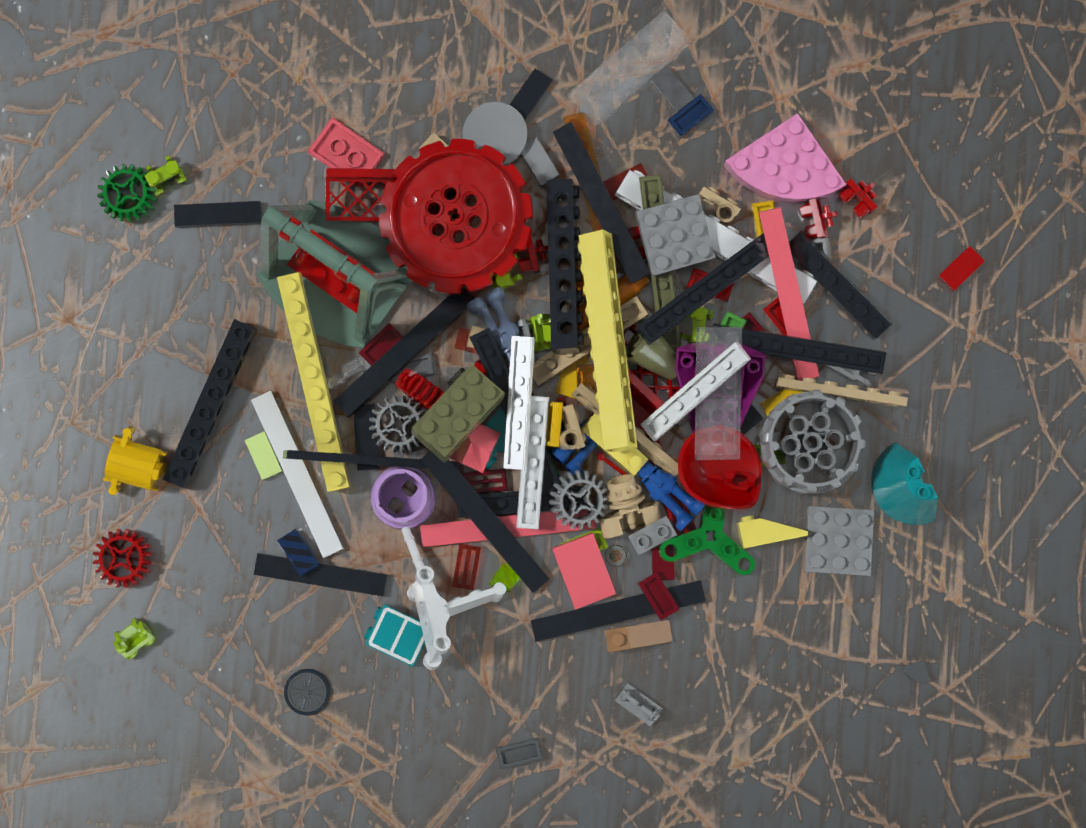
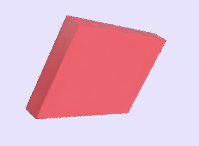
M333 117L307 151L308 154L328 168L376 169L385 156V153ZM361 182L353 184L360 190L364 186Z
M593 532L552 548L575 610L616 594Z

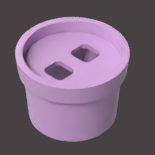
M393 466L380 474L371 491V504L374 513L382 523L397 530L407 526L413 529L423 524L432 514L436 503L435 487L429 476L419 468ZM407 480H410L418 487V490L412 497L401 490ZM394 497L404 503V508L398 514L388 508V504Z

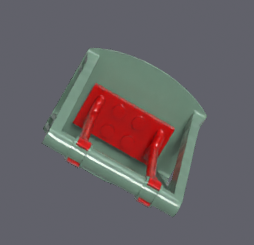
M309 200L306 205L270 206L262 217V267L257 273L261 284L271 298L285 312L277 277L301 272L315 334L330 341L346 346L364 348L412 281L406 276L407 266L398 268L391 260L386 251V247L390 244V239L382 238L377 227L368 221H325L324 202ZM332 205L330 207V216L339 217L345 210ZM346 213L343 217L351 216L348 213Z

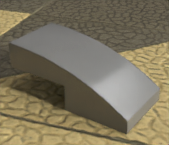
M537 137L527 142L521 155L540 186H545L546 180H555L560 177Z

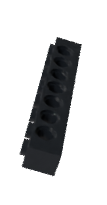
M572 178L546 180L551 350L554 354L581 353L580 346H584L583 333H580V325L583 324V313L579 311V303L583 302L582 290H579L578 282H582L581 269H578V261H581V254L577 248V240H579L581 233L576 219H580L579 206H576V198H579V186L575 185ZM562 200H569L565 207L559 206ZM562 221H569V225L567 227H559ZM562 242H570L569 247L566 249L560 248ZM565 262H570V263H571V265H570V267H569L568 269H566V270H561V269H560V268H561V265H562L563 263H565ZM565 283L571 284V288L568 291L561 290ZM564 305H572L569 312H562ZM565 326H573L570 333H562Z
M233 320L163 480L184 489L188 488L257 333L254 327L238 320Z

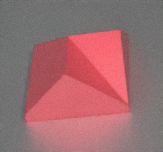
M480 424L449 459L483 473L501 433Z

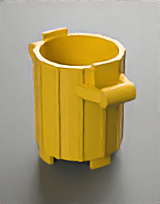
M133 426L126 427L122 432L123 436L117 434L113 436L115 440L109 450L104 471L105 478H103L104 481L111 482L108 490L110 495H115L121 490V482L151 491H158L159 487L155 486L156 482L161 478L162 473H166L168 463H164L163 458L168 452L132 442V436L135 432Z

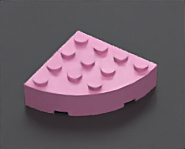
M798 113L727 159L723 165L740 184L761 197L777 202L797 204L810 202L809 200L813 198L821 200L843 190L846 186V183Z

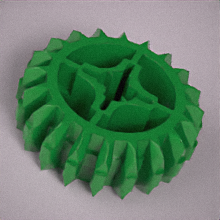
M125 164L121 165V170L114 166L113 174L110 171H106V174L109 176L108 179L104 177L100 179L105 184L98 185L97 187L103 191L97 194L99 199H103L99 205L105 207L104 212L106 214L111 213L110 217L112 219L118 216L120 222H123L125 217L128 222H132V216L140 220L139 213L142 212L146 216L148 213L145 208H153L149 201H156V197L150 194L156 192V188L150 187L145 178L148 172L143 173L141 167L135 171L134 164H131L128 170ZM131 177L124 184L116 183L122 178ZM139 180L143 186L142 198L136 194L137 182ZM112 189L118 194L115 206L111 201ZM119 189L130 191L134 197L124 195ZM130 202L137 203L133 208L122 209Z

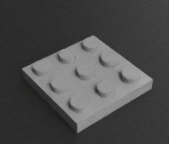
M699 194L635 212L652 276L715 258Z
M808 506L806 530L808 531V536H806L804 572L871 576L874 510Z

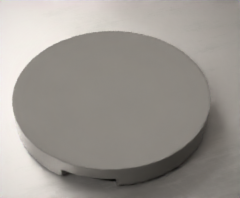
M488 102L476 107L468 115L463 126L462 137L463 139L475 141L477 149H481L486 144L502 153L506 157L505 166L516 160L523 152L527 141V127L524 118L514 107L502 102Z

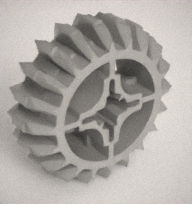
M393 395V402L390 403V400L386 397L384 399L387 404L386 406H383L380 402L377 404L381 409L380 412L375 409L372 410V413L377 415V418L371 417L369 419L370 422L376 423V425L369 427L370 431H377V433L372 435V438H381L376 443L378 446L386 443L383 448L384 451H387L392 446L393 454H396L397 448H400V453L404 454V447L407 446L411 452L413 448L410 444L414 442L419 447L420 443L413 435L411 438L408 437L406 428L413 421L417 420L418 422L426 412L425 410L417 411L421 407L420 403H417L414 407L412 406L414 403L413 398H410L408 403H405V395H402L401 402L398 401L396 395ZM395 407L407 408L414 414L401 417L397 414ZM389 411L391 422L381 429L382 418ZM394 415L397 419L400 420V422L402 420L405 421L402 424V430L404 434H402V432L398 430V428H393V426L396 424ZM397 432L400 434L403 442L390 441L384 435Z
M575 470L574 477L570 472H567V480L561 476L559 480L562 484L554 483L553 486L558 490L557 492H550V495L556 498L549 500V503L556 505L551 509V512L558 513L555 518L558 521L563 519L562 525L566 526L569 523V527L574 529L577 524L578 529L583 530L584 523L588 528L592 527L591 520L599 523V520L596 518L598 514L604 517L605 514L601 511V508H608V505L603 503V501H607L609 498L602 494L607 491V488L601 487L603 481L600 479L596 481L597 476L595 474L589 477V472L584 471L581 476L580 471ZM585 483L577 491L568 489L574 484ZM591 487L595 493L594 505L589 502V494L591 493L589 490ZM564 495L570 500L567 513L563 507ZM571 495L582 498L587 505L576 502L575 498ZM581 509L589 510V512L583 516L573 517L574 514H577Z

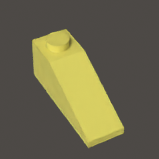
M596 413L581 428L615 462L634 476L648 460L637 448L614 453L605 451L601 444L602 428Z
M754 515L742 517V522L737 523L743 549L808 536V531L761 518L754 519Z

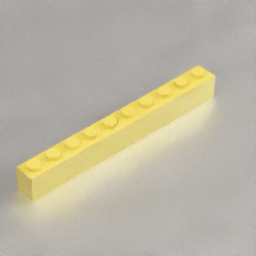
M598 230L579 235L578 250L582 258L580 269L584 276L583 292L586 296L587 306L585 311L589 318L590 326L588 328V335L592 343L590 354L594 361L595 369L593 371V378L597 386L596 401L599 404L600 411L598 421L602 428L601 444L605 451L614 453L638 447L612 233Z
M301 272L277 277L318 452L344 454ZM320 461L327 492L350 487L351 483L346 463Z

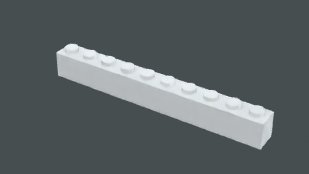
M629 170L614 196L638 210H643L639 177L645 175L637 170H634V172ZM663 190L664 203L682 199L680 195L674 192L669 194ZM710 214L709 216L705 215L714 254L720 259L726 261L754 240L750 237L744 238L738 234L739 231L731 226H723L717 217ZM769 257L746 273L777 292ZM795 268L804 304L817 281L813 279L814 276L805 270L801 272Z

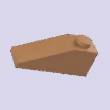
M669 620L604 630L608 652L673 641Z

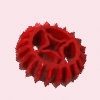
M405 369L400 373L398 380L395 382L396 387L409 398H413L416 403H420L427 410L444 394L432 382L411 369Z
M117 529L116 536L112 531L108 532L109 540L102 536L101 541L104 545L97 543L96 547L101 550L100 552H93L94 556H99V560H94L93 564L100 565V567L95 569V572L100 573L103 571L104 573L100 576V579L104 580L109 577L107 580L108 585L113 584L115 580L116 588H120L122 582L124 588H128L129 580L132 585H137L136 577L144 580L141 572H150L149 569L145 568V564L152 565V561L146 560V557L153 555L152 552H145L150 547V544L142 546L145 538L140 537L136 540L138 532H133L130 537V529H125L124 534L121 529ZM120 540H127L132 545L121 550L114 543ZM108 550H110L109 552L113 556V560L109 564V567L107 566L106 555ZM136 550H138L139 553V563L137 568L135 567L136 565L132 560V557ZM119 554L127 555V558H125L127 559L126 563H119L118 559H121L118 558ZM123 566L132 573L120 577L113 572Z

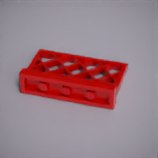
M324 168L325 221H379V217L371 209L378 202H381L382 195L379 197L371 188L377 182H382L385 186L386 182H395L397 180V175L394 173L395 169ZM330 182H339L345 189L336 197L330 191ZM343 182L351 183L348 186H346ZM355 182H361L367 188L359 197L349 189ZM365 182L373 183L370 186H368ZM346 191L356 199L348 208L339 200ZM368 191L377 198L369 208L360 200ZM330 195L334 198V200L331 203ZM336 201L345 210L339 217L330 216V207ZM357 202L366 209L360 217H355L349 211ZM369 212L373 217L364 216ZM346 213H348L351 217H343V216H344Z
M635 325L628 328L634 334L637 332ZM637 365L638 370H630L628 368L631 396L650 414H653L664 404L658 397V390L668 391L670 399L681 389L680 387L672 386V380L667 379L668 386H657V376L660 375L651 371H642L641 366ZM642 375H653V386L642 382Z

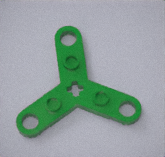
M705 506L702 509L699 529L669 539L659 547L660 557L666 562H674L708 549L738 575H748L755 568L753 557L723 532L726 513L724 509ZM713 531L715 540L707 541L705 533ZM667 545L675 547L676 553L673 557L666 555L665 547ZM741 558L749 562V568L746 571L741 570L738 566Z

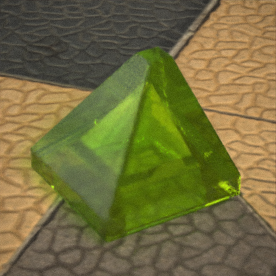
M503 563L488 584L494 586L496 583H503L506 586V591L509 592L519 577L513 569Z

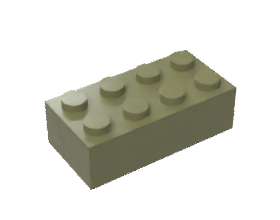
M471 364L412 427L411 434L445 463L504 399L505 393Z

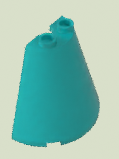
M896 442L887 447L876 460L871 476L874 498L879 507L889 517L901 523L922 525L933 522L936 518L938 496L932 484L923 483L921 476L925 471L918 457Z

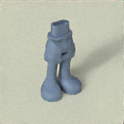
M497 287L486 294V299L495 311L501 324L500 327L497 326L490 314L484 298L473 299L466 307L470 313L479 315L487 328H490L502 356L506 357L510 364L512 336H519V329L516 323H511L503 307L505 292L502 287Z

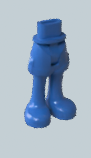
M583 420L582 423H580V429L587 423L588 420ZM586 434L587 443L585 447L565 466L573 476L575 470H579L582 476L584 461L598 446ZM555 447L550 450L549 454L557 462L564 465L575 450H562Z
M648 460L636 473L642 479L641 483H644L649 491V496L656 502L660 500L673 512L677 519L676 528L679 531H682L693 520V517L684 511L671 498L669 493L676 496L695 516L706 506L685 493L676 484L677 478L658 468L657 465L653 466Z

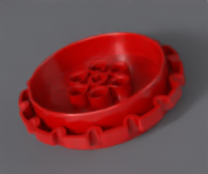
M452 139L448 147H445L441 141L423 146L419 149L420 156L417 159L408 156L399 164L394 171L397 175V180L395 182H387L380 203L387 210L379 215V227L381 237L390 239V244L386 247V251L398 268L407 266L406 276L425 288H428L431 283H435V290L437 292L460 294L463 286H467L470 292L491 286L493 284L492 276L498 274L500 277H504L518 263L515 252L519 250L525 251L532 229L526 226L525 223L528 219L533 218V205L531 196L528 193H522V188L526 186V182L514 164L504 166L506 157L486 144L481 149H477V144L473 140ZM451 190H456V197L453 200H448L447 194ZM476 197L477 203L473 207H469L467 204L469 198ZM434 205H440L439 213L432 215L431 208ZM453 213H458L460 215V218H455L454 221V219L452 218ZM475 218L481 219V224L478 228H472L471 225ZM443 226L444 233L441 236H436L435 229ZM463 232L465 235L464 240L456 243V235Z

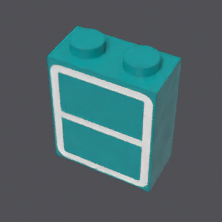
M386 604L382 608L378 607L373 617L376 619L373 628L369 626L364 636V639L367 640L365 645L414 667L425 644L420 620Z

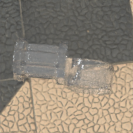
M357 355L356 359L350 362L340 363L342 372L326 379L328 389L333 391L347 384V381L351 380V377L367 371L360 355Z

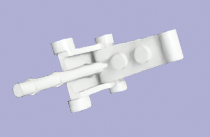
M407 526L402 528L401 531L404 536V542L407 544L413 559L412 562L417 570L415 574L416 580L409 586L407 596L416 603L427 653L423 658V664L427 669L434 670L441 664V654L446 653L451 645L449 637L446 636V623L450 616L491 601L499 602L506 592V586L499 582L493 588L484 591L480 589L475 590L469 596L462 598L458 596L446 602L437 593L432 581L434 572L430 567L424 566L423 558L420 556L414 540L415 537Z

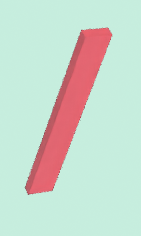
M781 207L761 211L759 215L787 335L811 339ZM793 359L797 380L802 381L803 378L819 377L816 363Z
M581 509L577 514L575 513L573 517L583 516L587 514L589 510ZM551 511L540 512L539 529L516 528L517 515L498 517L514 537L580 531L577 524L574 529L569 527V523L566 526L562 525L563 519L558 521L555 518L558 513ZM471 520L420 525L422 547L487 540ZM591 520L592 527L590 528L584 523L583 530L596 529V523Z

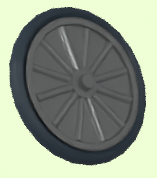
M302 669L292 674L287 680L284 687V698L287 705L295 713L306 716L314 715L323 710L330 698V686L327 679L320 672L313 669Z

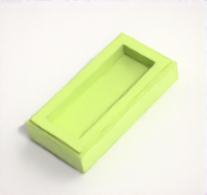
M265 431L245 440L262 480L283 472Z

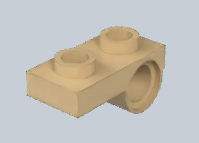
M703 187L699 193L700 199L717 209L715 217L720 220V224L723 226L729 225L735 220L741 210L737 207L738 203L730 198L725 200L720 197V193L712 187L708 189ZM726 209L730 212L731 217L723 219L719 212Z
M573 404L562 408V422L565 431L560 432L559 448L562 450H575L585 447V433L579 427V414L577 409L573 407ZM567 434L571 435L573 439L571 445H568L565 441Z

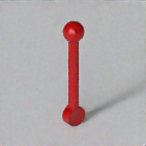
M603 452L597 453L596 457L599 461L603 460L622 475L627 474L607 459Z

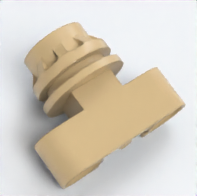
M620 475L606 482L608 488L606 496L609 498L607 500L608 508L618 510L598 518L603 538L623 535L622 529L629 527L630 529H635L636 525L643 523L648 526L663 518L659 501L652 500L638 504L644 500L645 496L641 485L635 481L634 475Z

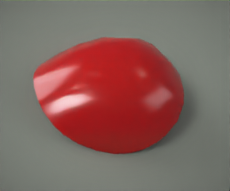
M723 425L706 426L691 434L681 447L678 457L679 478L685 490L699 503L724 510L748 509L756 504L762 482L761 460L755 446L740 431Z

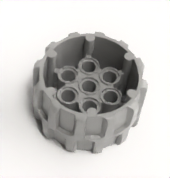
M821 390L792 394L769 412L759 432L762 454L760 456L761 462L766 465L777 484H782L797 494H819L840 487L859 469L863 449L866 448V440H863L860 429L862 420L859 415L853 414L845 405V400L840 396L835 398L822 393ZM801 403L820 405V412L811 416L809 421L803 415L793 414L794 405ZM829 409L842 420L848 435H843L839 430H830L831 419L827 414ZM780 416L783 418L787 417L789 419L787 429L791 435L784 437L779 444L772 442L777 420ZM816 417H822L825 420L824 428L815 426L814 420ZM794 420L802 421V431H796L793 428L792 423ZM830 434L838 437L839 442L836 446L829 444L828 437ZM808 437L816 439L817 446L814 449L806 445ZM786 440H792L795 443L794 451L790 452L785 449L784 443ZM844 443L850 444L849 455L844 467L836 469L834 466L836 456L833 450L840 448ZM780 450L783 455L794 457L792 466L796 471L795 476L792 477L780 466L774 451ZM822 454L829 456L830 464L828 466H823L820 463V456ZM800 457H805L808 460L809 465L806 469H801L798 466V459ZM815 465L819 470H828L830 472L828 474L830 480L824 483L803 482L804 476L802 474L812 470Z

